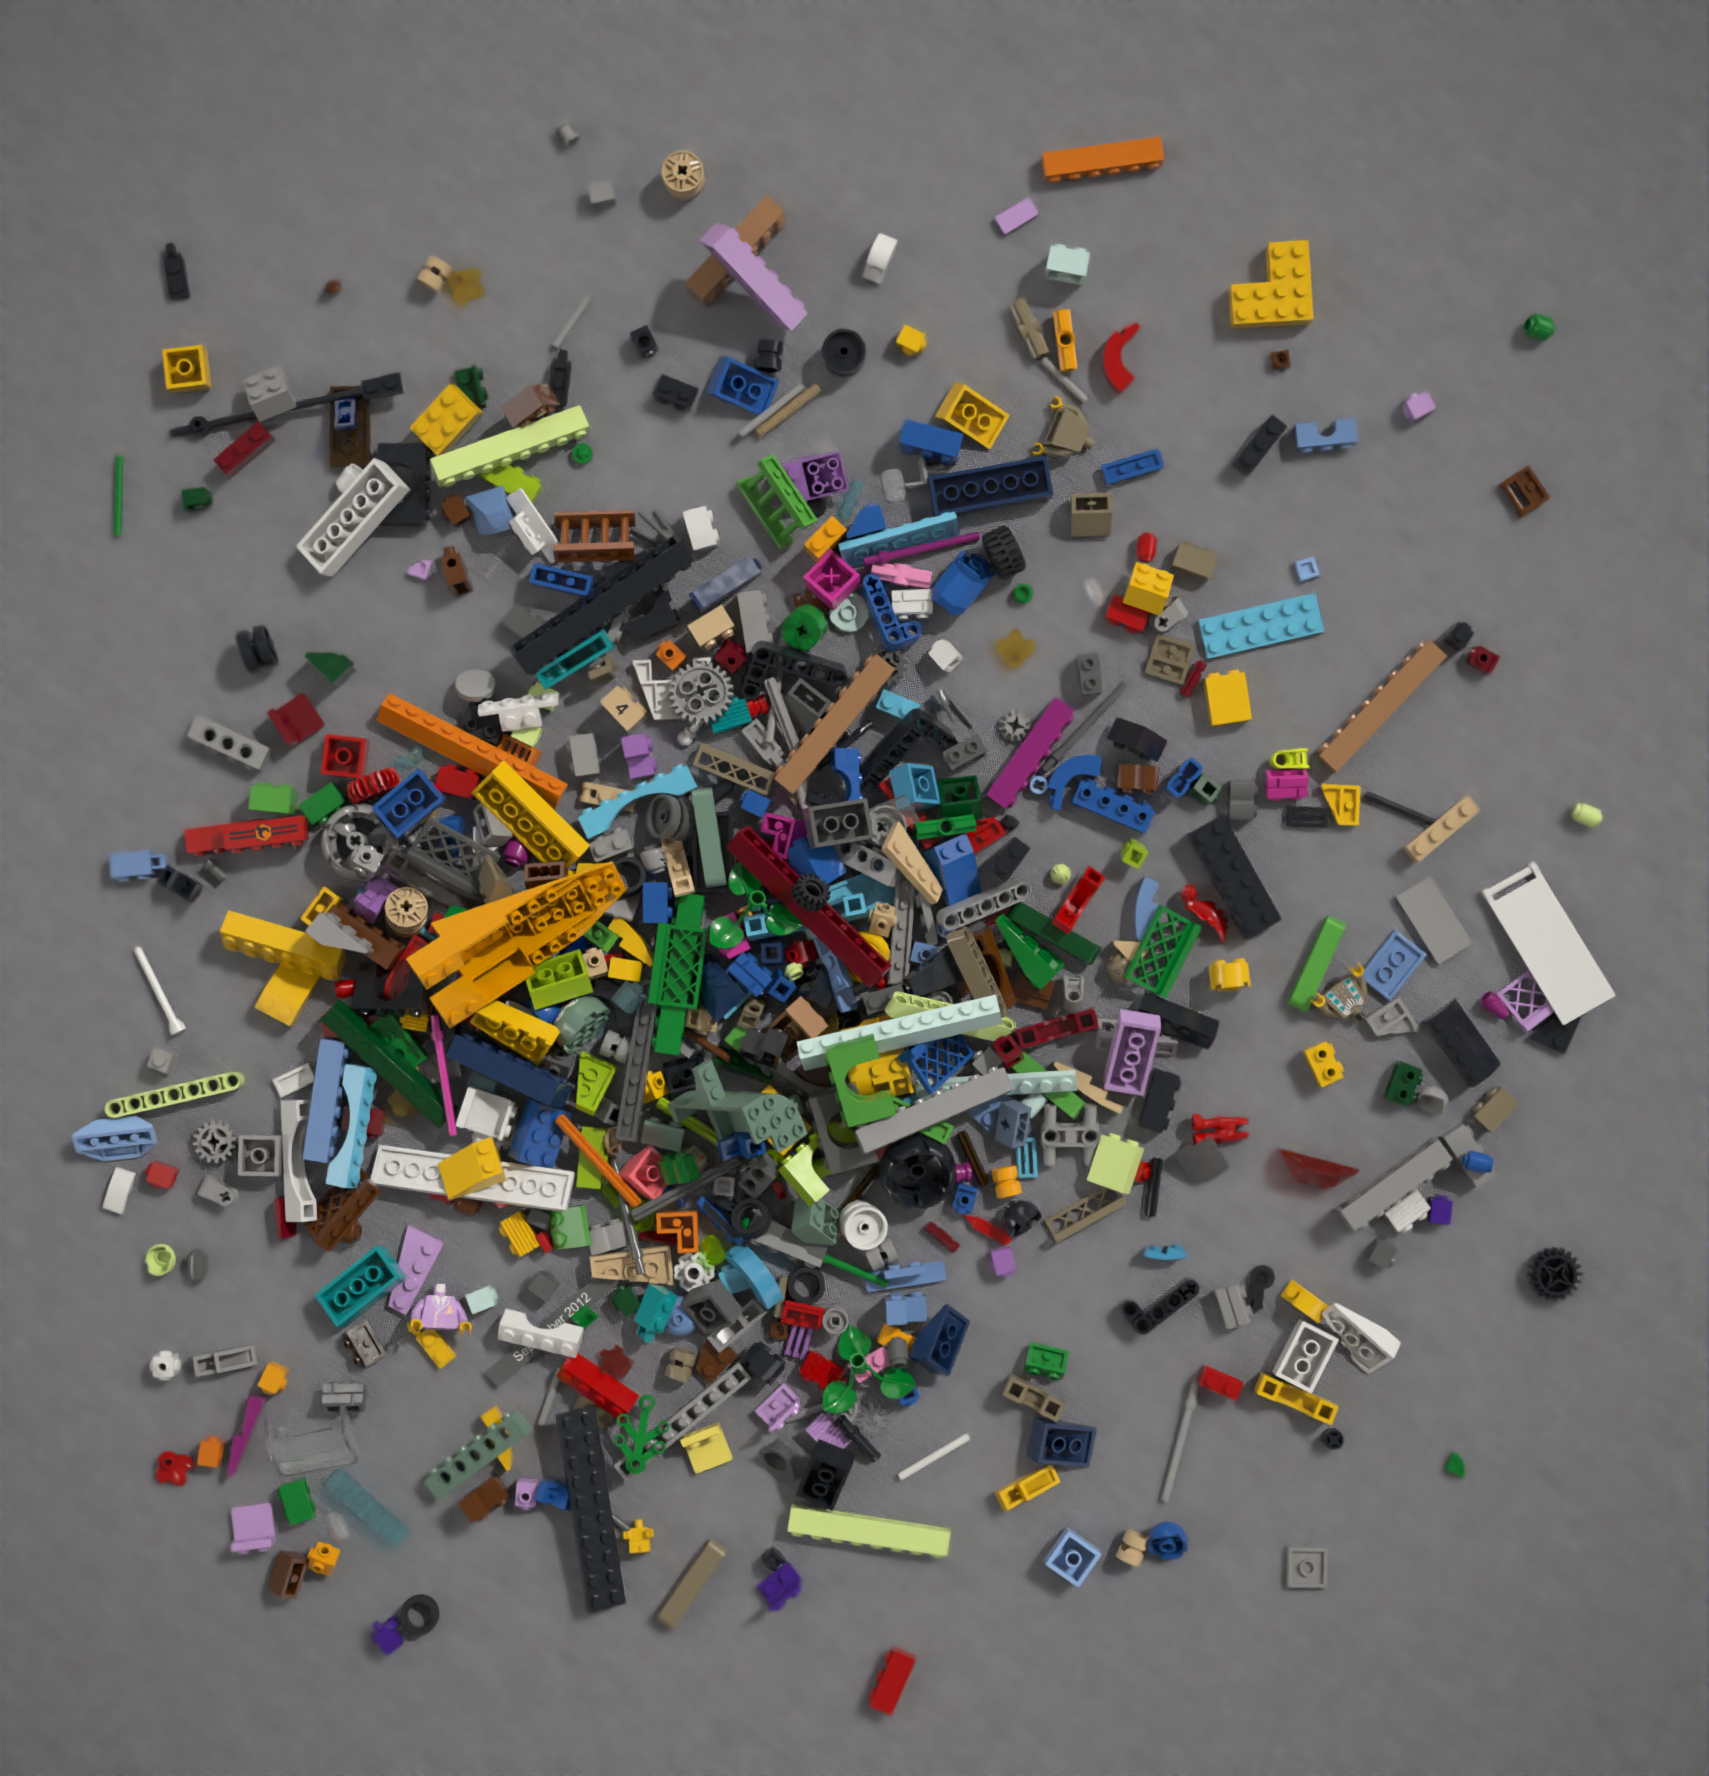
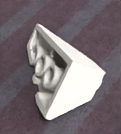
M1334 1303L1322 1312L1332 1330L1341 1337L1342 1345L1351 1352L1350 1357L1368 1375L1394 1359L1401 1342L1385 1328L1337 1303Z

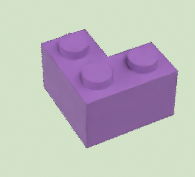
M645 733L621 738L630 779L635 780L655 776L658 766L656 758L652 759L651 751H654L652 739Z

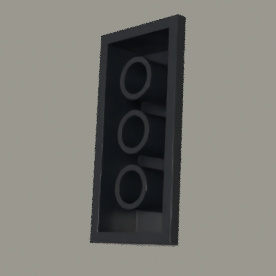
M1456 998L1422 1021L1468 1087L1474 1088L1490 1077L1501 1065Z

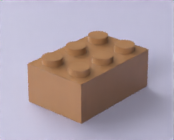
M800 996L763 1032L767 1034L769 1028H778L788 1035L782 1055L790 1061L799 1053L798 1041L817 1037L828 1025L812 1009L809 1002Z

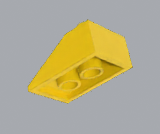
M957 382L953 384L935 415L936 418L987 449H991L1010 416L967 385Z
M280 964L264 988L254 1008L288 1026H295L321 975L315 973L313 975L306 974L301 969H289Z
M492 1137L472 1143L438 1163L449 1201L507 1181L497 1146Z

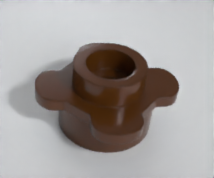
M334 278L325 283L326 288L323 291H326L330 296L343 288L340 284L341 280L336 281Z
M1284 349L1283 351H1272L1270 353L1273 363L1271 368L1273 370L1290 368L1289 351Z
M775 1318L771 1319L769 1337L772 1339L775 1337L782 1340L787 1339V1327H789V1324L777 1321Z

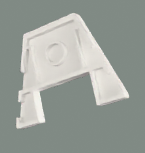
M711 657L693 658V667L695 661L698 666H701L702 661H704L708 667L711 663ZM634 660L633 665L654 720L682 719L683 714L677 716V709H672L671 706L674 702L669 700V697L673 696L668 691L673 689L670 682H676V680L652 681L651 660ZM704 677L701 683L705 684L707 677ZM686 686L683 691L688 693L692 691L693 687ZM694 703L691 708L697 710L699 703Z

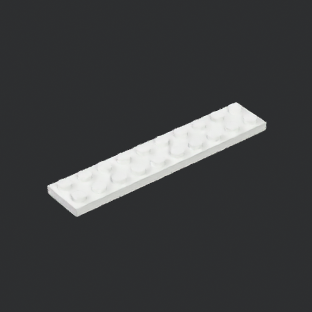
M379 1145L371 1180L377 1186L447 1196L438 1163L451 1155ZM502 1162L507 1181L460 1197L567 1213L575 1173L572 1171Z

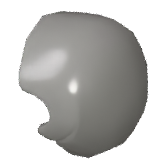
M1426 1086L1419 1091L1416 1104L1427 1113L1443 1114L1448 1104V1096L1442 1089L1436 1086Z

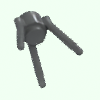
M638 510L637 514L658 533L656 536L658 540L635 528L631 529L632 532L657 546L674 535L675 532L668 526L657 510H654V513L664 526L662 530Z
M943 689L931 696L933 699L931 705L934 709L936 720L941 722L938 711L939 707L940 710L945 709L950 721L954 722L955 720L948 707L952 704L967 724L973 727L972 722L954 701L951 693L947 694L946 690Z

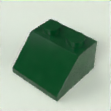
M307 652L304 655L329 681L338 687H341L356 671L353 667L355 663L343 653L339 655L336 652Z
M977 775L937 779L942 819L973 814L975 820L983 819Z

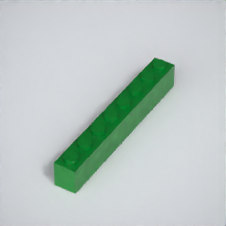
M695 894L676 897L675 908L678 909L677 916H673L671 925L701 928L706 897ZM674 929L673 936H670L674 943L684 937L679 929ZM694 932L688 937L694 946L699 942L700 933ZM687 939L677 945L683 955L693 948ZM673 948L670 956L667 958L673 964L682 956L676 948ZM695 950L686 956V959L692 966L695 965L697 952ZM684 959L674 965L681 975L690 968ZM673 968L669 969L667 976H665L669 984L679 977ZM693 970L683 976L689 986L692 985ZM681 979L672 985L678 995L688 988ZM670 987L664 991L662 1001L670 1002L676 997ZM690 990L680 997L685 1004L689 1003ZM679 999L674 1001L675 1003H681ZM658 1005V1008H661V1014L656 1017L655 1022L658 1032L657 1036H653L652 1047L655 1048L654 1052L680 1056L688 1008Z

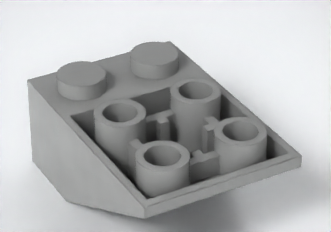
M320 912L305 931L321 945L362 953L375 952L371 948L373 946L372 943L365 938L357 937V931L349 925H342L340 923L341 918L333 912Z

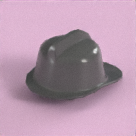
M777 1438L768 1447L759 1450V1455L764 1461L767 1470L776 1480L783 1483H791L794 1480L795 1474L790 1464L792 1451L784 1445L781 1439Z

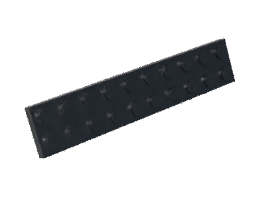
M594 1405L555 1414L586 1612L589 1614L626 1603Z

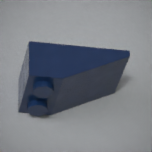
M945 1304L916 1337L908 1357L930 1373L949 1376L970 1321L949 1304Z
M1034 1417L1026 1456L1042 1464L1089 1467L1097 1428L1061 1420L1056 1422L1050 1418Z

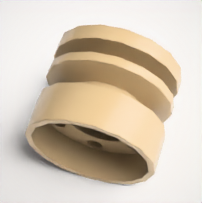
M680 150L669 154L664 160L662 178L667 192L672 197L682 201L691 200L702 192L705 185V174L699 157L692 152ZM679 171H686V175L680 174Z
M410 887L398 888L390 893L385 904V921L392 933L401 937H411L423 930L426 925L428 911L427 901L423 894ZM404 907H408V912L404 911Z

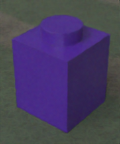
M1435 1194V1198L1429 1197L1428 1205L1431 1207V1210L1428 1211L1429 1215L1426 1221L1450 1225L1453 1201L1447 1199L1446 1195Z

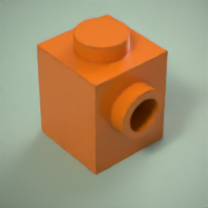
M670 640L667 642L663 641L656 648L658 651L656 656L673 672L688 659Z

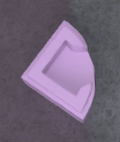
M429 560L417 562L409 568L407 575L427 581L433 562Z

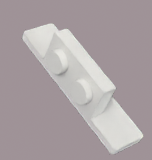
M520 488L506 497V500L517 514L509 523L531 555L541 549L549 562L554 563L553 544L560 543L523 489Z
M547 692L539 696L526 695L519 699L506 698L498 702L485 701L478 705V715L499 714L502 732L542 726L539 708L558 705L559 696L558 693Z

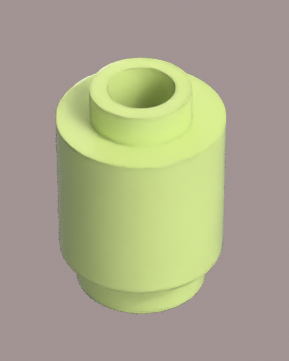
M1577 802L1573 807L1570 817L1574 818L1576 822L1594 828L1595 825L1599 826L1603 815L1600 814L1601 810L1588 804Z

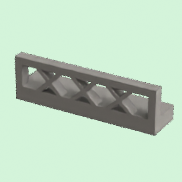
M1098 1018L1099 1028H1097L1095 1049L1110 1051L1117 1020ZM1102 1026H1110L1113 1030L1102 1031ZM1160 1031L1155 1054L1175 1056L1178 1038L1165 1036Z

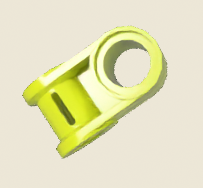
M1308 748L1275 752L1270 756L1269 763L1276 770L1309 769L1306 755ZM1277 755H1281L1284 758L1282 766L1276 763Z

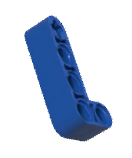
M874 574L867 575L861 586V594L884 647L889 651H896L916 644L922 632L921 625L916 621H909L899 625L880 578ZM878 601L883 606H876L874 602ZM887 619L890 624H884L881 620ZM911 630L915 632L916 635L912 636L908 634L907 631ZM889 637H895L898 641L893 642Z

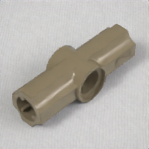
M1025 298L1011 303L1009 309L1016 321L1018 333L1022 341H1025L1033 360L1040 359L1049 354L1048 347L1041 335L1040 325L1037 319L1032 316Z

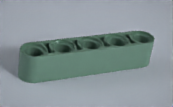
M712 787L692 790L706 888L727 885Z

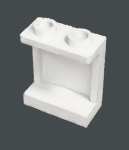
M468 1087L455 1126L467 1128L503 1141L505 1137H509L512 1126H509L511 1118H515L518 1107L515 1106L516 1101L474 1087Z

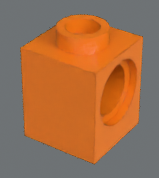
M208 1435L207 1438L201 1440L197 1465L219 1467L222 1464L225 1440H219L220 1437Z

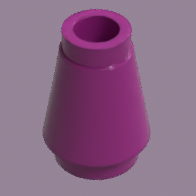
M1488 991L1480 999L1482 1007L1501 1020L1509 1015L1510 1011L1497 993Z

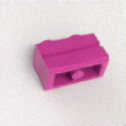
M1306 769L1266 770L1265 794L1267 799L1272 801H1280L1282 798L1301 800L1303 797H1307L1308 774Z

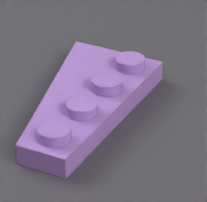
M408 1225L398 1264L407 1276V1279L392 1290L389 1307L405 1315L408 1314L444 1242Z

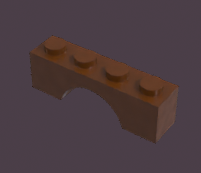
M991 927L974 931L972 935L1003 997L1007 1010H1009L1017 1001Z

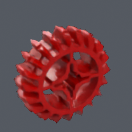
M390 767L362 776L349 783L346 789L352 803L358 804L389 793L401 782L399 774L394 768Z

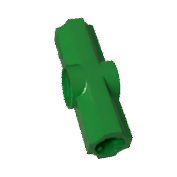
M973 814L913 823L916 840L976 831V821ZM942 822L948 824L949 828L946 833L941 830Z

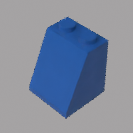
M805 834L806 839L801 837L793 841L794 846L787 849L790 867L800 876L806 873L809 876L815 874V878L817 876L821 877L820 881L825 880L826 883L824 885H827L847 872L834 846L809 850L807 834Z

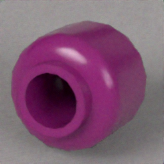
M515 837V839L512 838L506 842L502 856L506 864L520 867L527 863L531 851Z

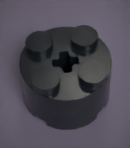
M762 1341L754 1342L740 1361L743 1364L747 1361L745 1365L762 1380L766 1381L769 1379L767 1384L771 1386L786 1368L784 1366L786 1361L776 1353L772 1356L769 1353L771 1349Z

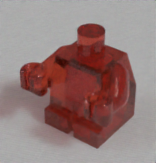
M615 1345V1348L610 1351L603 1348L600 1355L605 1359L599 1371L604 1375L611 1371L617 1377L625 1378L636 1361L624 1354L623 1348Z

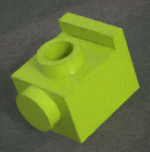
M1131 838L1128 843L1126 842L1123 845L1120 855L1123 862L1139 869L1149 852L1145 845Z

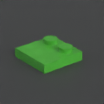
M585 1205L568 1207L567 1213L547 1210L550 1215V1229L554 1250L591 1245Z

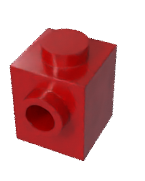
M158 1160L153 1161L146 1169L145 1175H148L146 1181L151 1182L150 1186L157 1189H162V1187L167 1189L173 1188L180 1168Z

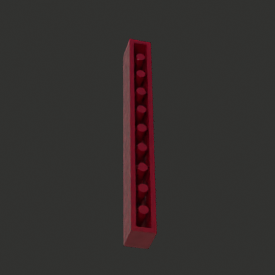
M749 826L737 832L726 847L731 854L762 885L766 886L805 927L809 928L848 969L852 970L864 984L871 988L879 982L892 965L828 903L818 912L814 911L813 913L810 912V909L804 911L805 907L803 906L799 908V903L795 904V898L791 897V889L800 878V875Z

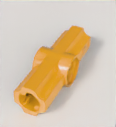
M1070 309L1053 311L1060 372H1072L1077 370ZM1068 337L1070 343L1063 345L1060 342V338Z

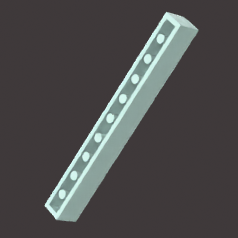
M992 995L798 1041L797 1046L804 1071L826 1066L823 1056L826 1053V1046L874 1033L879 1053L1000 1025L1003 1022L997 997Z

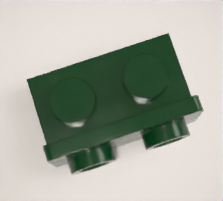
M471 364L472 367L453 371L457 387L478 408L487 406L486 400L489 397L486 387H482L481 380H484L482 369H478L476 364Z

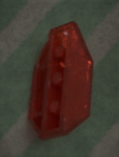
M1282 1148L1277 1150L1291 1176L1297 1178L1296 1182L1308 1185V1181L1316 1183L1315 1187L1327 1190L1328 1186L1334 1188L1359 1172V1169Z

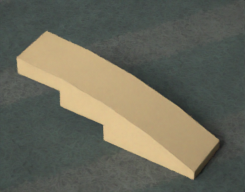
M1053 1061L1052 1065L1058 1071L1075 1070L1071 1067ZM1075 1070L1078 1090L1102 1106L1121 1114L1123 1106L1105 1099L1108 1091L1091 1085L1092 1076Z

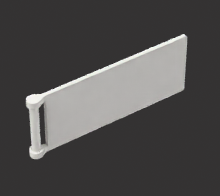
M1534 861L1529 863L1528 867L1491 888L1481 890L1483 897L1489 903L1562 1025L1569 1023L1615 996V993ZM1532 873L1536 877L1498 900H1494V894Z

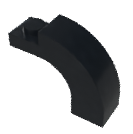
M596 979L595 987H592L593 992L583 996H602L608 999L616 1011V1027H634L636 1006L631 996L616 983Z

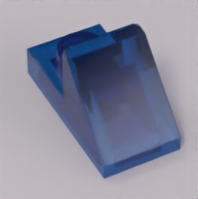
M355 398L335 400L334 428L336 431L359 429L356 418Z

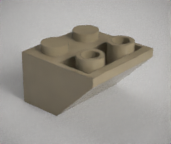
M1112 493L1071 494V537L1111 536Z

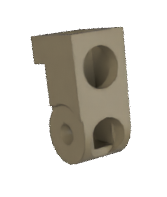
M752 994L742 1011L737 1025L746 1029L755 1028L766 999L755 997Z

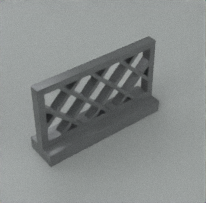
M429 817L417 838L409 847L405 860L476 897L480 892L479 887L481 885L478 879L472 877L471 871L482 868L483 863L480 856L489 854L497 863L500 855ZM430 824L438 828L440 834L429 836L427 829ZM453 836L456 838L457 843L447 845L445 837ZM441 838L444 846L433 848L431 840ZM428 841L430 849L422 850L417 845L419 842ZM469 845L474 848L475 853L465 855L463 847ZM459 848L461 856L451 858L449 849ZM446 851L448 859L441 860L436 857L435 852ZM477 857L479 865L469 867L467 859ZM463 860L465 868L457 869L454 867L453 862Z

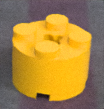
M1245 958L1233 959L1231 963H1225V960L1213 961L1211 966L1208 967L1211 991H1215L1216 988L1218 992L1240 990V987L1244 985L1245 989L1251 987L1249 963L1245 961Z

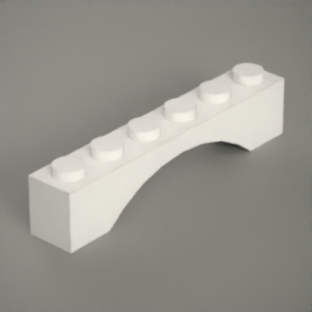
M311 1099L281 1101L286 1222L317 1220L316 1199L310 1189L303 1160Z

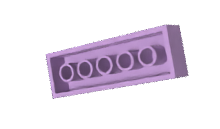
M715 223L699 241L776 324L792 331L808 314L803 309L805 305L798 298L794 299L790 295L792 291L785 284L781 285L778 282L779 277L775 272L766 269V263L762 258L754 256L752 253L753 249L745 241L741 242L738 238L740 235L734 228H729L725 224L722 226Z

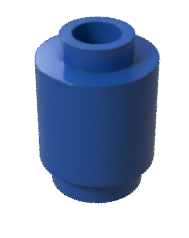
M1471 1150L1467 1154L1464 1153L1462 1165L1465 1166V1170L1482 1174L1486 1172L1491 1173L1494 1158L1490 1157L1489 1154Z

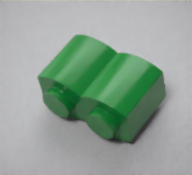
M686 1151L675 1155L674 1153L665 1154L662 1156L663 1159L658 1161L665 1185L688 1183L700 1177L694 1155L687 1154Z

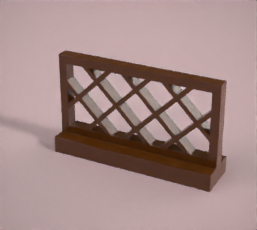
M360 1168V1181L357 1188H353L349 1192V1188H343L342 1193L338 1194V1190L341 1187L333 1185L316 1205V1224L311 1225L312 1221L302 1222L313 1236L315 1244L328 1252L335 1247L382 1192L380 1187L373 1183L362 1168ZM341 1199L340 1205L335 1207L336 1200ZM330 1202L329 1209H325V1205ZM328 1214L326 1222H322L323 1215Z

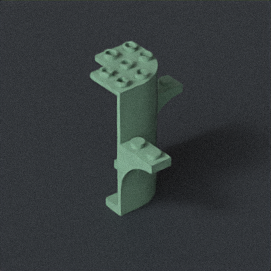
M706 1060L692 1069L696 1090L688 1091L667 1104L674 1122H681L699 1109L707 1110L718 1139H723L734 1131L749 1132L754 1144H759L770 1137L777 1153L782 1152L808 1134L801 1118L805 1111L799 1095H792L786 1098L774 1093L724 1091L712 1060Z

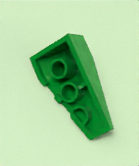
M1002 914L995 920L1024 974L1035 988L1043 989L1066 965L1047 947L1042 949L1038 946L1037 940L1034 937L1022 934L1023 930Z

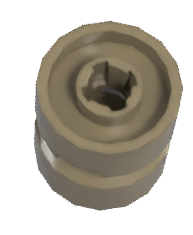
M672 1347L669 1357L671 1363L667 1364L664 1375L678 1381L689 1382L692 1373L690 1367L694 1366L697 1354L683 1348Z

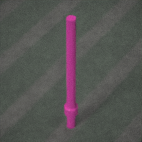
M438 1015L430 1016L433 1031L431 1032V1038L435 1044L449 1136L457 1135L442 1042L444 1035L443 1031L440 1030Z

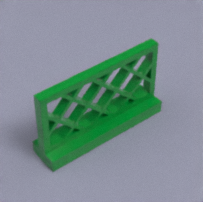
M1158 905L1123 977L1159 996L1167 998L1202 926L1162 905ZM1162 912H1165L1169 921L1161 924L1159 918ZM1184 922L1181 931L1176 932L1174 923ZM1170 925L1172 934L1164 937L1162 928ZM1158 930L1160 939L1152 942L1150 936L1152 932ZM1173 938L1174 945L1172 949L1167 950L1165 941ZM1161 943L1163 952L1155 955L1153 946ZM1149 948L1151 957L1143 960L1142 953L1145 949ZM1164 956L1165 963L1163 967L1158 968L1156 959ZM1152 961L1154 970L1146 973L1144 964ZM1140 966L1142 975L1136 978L1132 977L1134 969ZM1155 974L1156 981L1154 986L1151 987L1147 977Z
M658 923L648 999L649 1004L697 1009L708 929ZM671 929H679L684 937L674 943L670 938ZM694 932L703 933L702 941L694 946L688 937ZM687 939L693 948L683 955L677 945ZM701 945V950L699 952L697 948ZM676 948L682 957L672 964L667 958L668 952ZM695 950L700 957L699 961L692 966L686 959V956ZM684 959L690 968L681 975L674 965ZM673 968L679 977L669 984L665 978V972ZM693 970L697 975V980L689 986L683 976ZM681 979L688 988L678 995L672 985ZM696 985L694 993V991L691 988H693ZM670 987L676 997L670 1002L662 1001L663 992ZM689 990L694 995L693 1005L685 1004L680 998ZM679 999L681 1003H675L674 1001Z

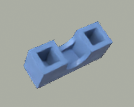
M1356 418L1335 420L1332 423L1333 434L1328 437H1324L1317 432L1316 422L1295 424L1293 427L1295 451H1301L1304 454L1313 452V449H1321L1322 452L1333 450V447H1341V450L1353 448V445L1358 442Z

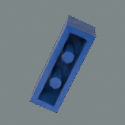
M533 563L529 583L532 586L583 597L592 591L594 578L580 573Z

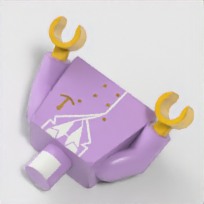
M434 1284V1295H426L413 1308L411 1324L408 1328L409 1332H411L413 1327L417 1328L418 1334L421 1329L456 1331L459 1328V1335L463 1336V1330H467L469 1335L471 1334L472 1325L468 1322L460 1302L455 1300L454 1296H446V1284Z

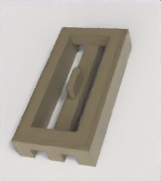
M781 1275L779 1278L778 1286L784 1298L775 1305L774 1316L776 1318H782L788 1280V1276Z

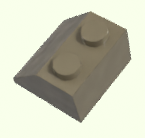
M489 854L485 856L478 877L481 885L479 890L483 897L486 898L484 900L485 904L514 895L515 893L508 877Z

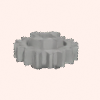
M213 1119L211 1120V1125L208 1122H204L205 1128L198 1127L197 1130L200 1133L193 1136L198 1139L193 1143L195 1146L198 1145V1149L195 1152L202 1153L201 1159L208 1157V1163L212 1162L213 1159L215 1163H220V1158L223 1161L228 1160L227 1155L232 1156L234 1154L231 1149L238 1147L233 1144L234 1141L238 1140V1137H233L236 1130L230 1131L231 1124L229 1123L224 1126V1120H220L217 1124L216 1120ZM210 1129L207 1138L203 1139L205 1133ZM220 1129L223 1130L227 1136H224L222 1133H220ZM212 1139H219V1143H212ZM225 1144H228L226 1150L223 1153H221L222 1147ZM204 1146L209 1148L211 1150V1153H209Z

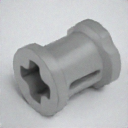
M569 119L562 121L555 127L556 133H559L563 138L565 147L571 146L580 139V135L576 134L571 127Z

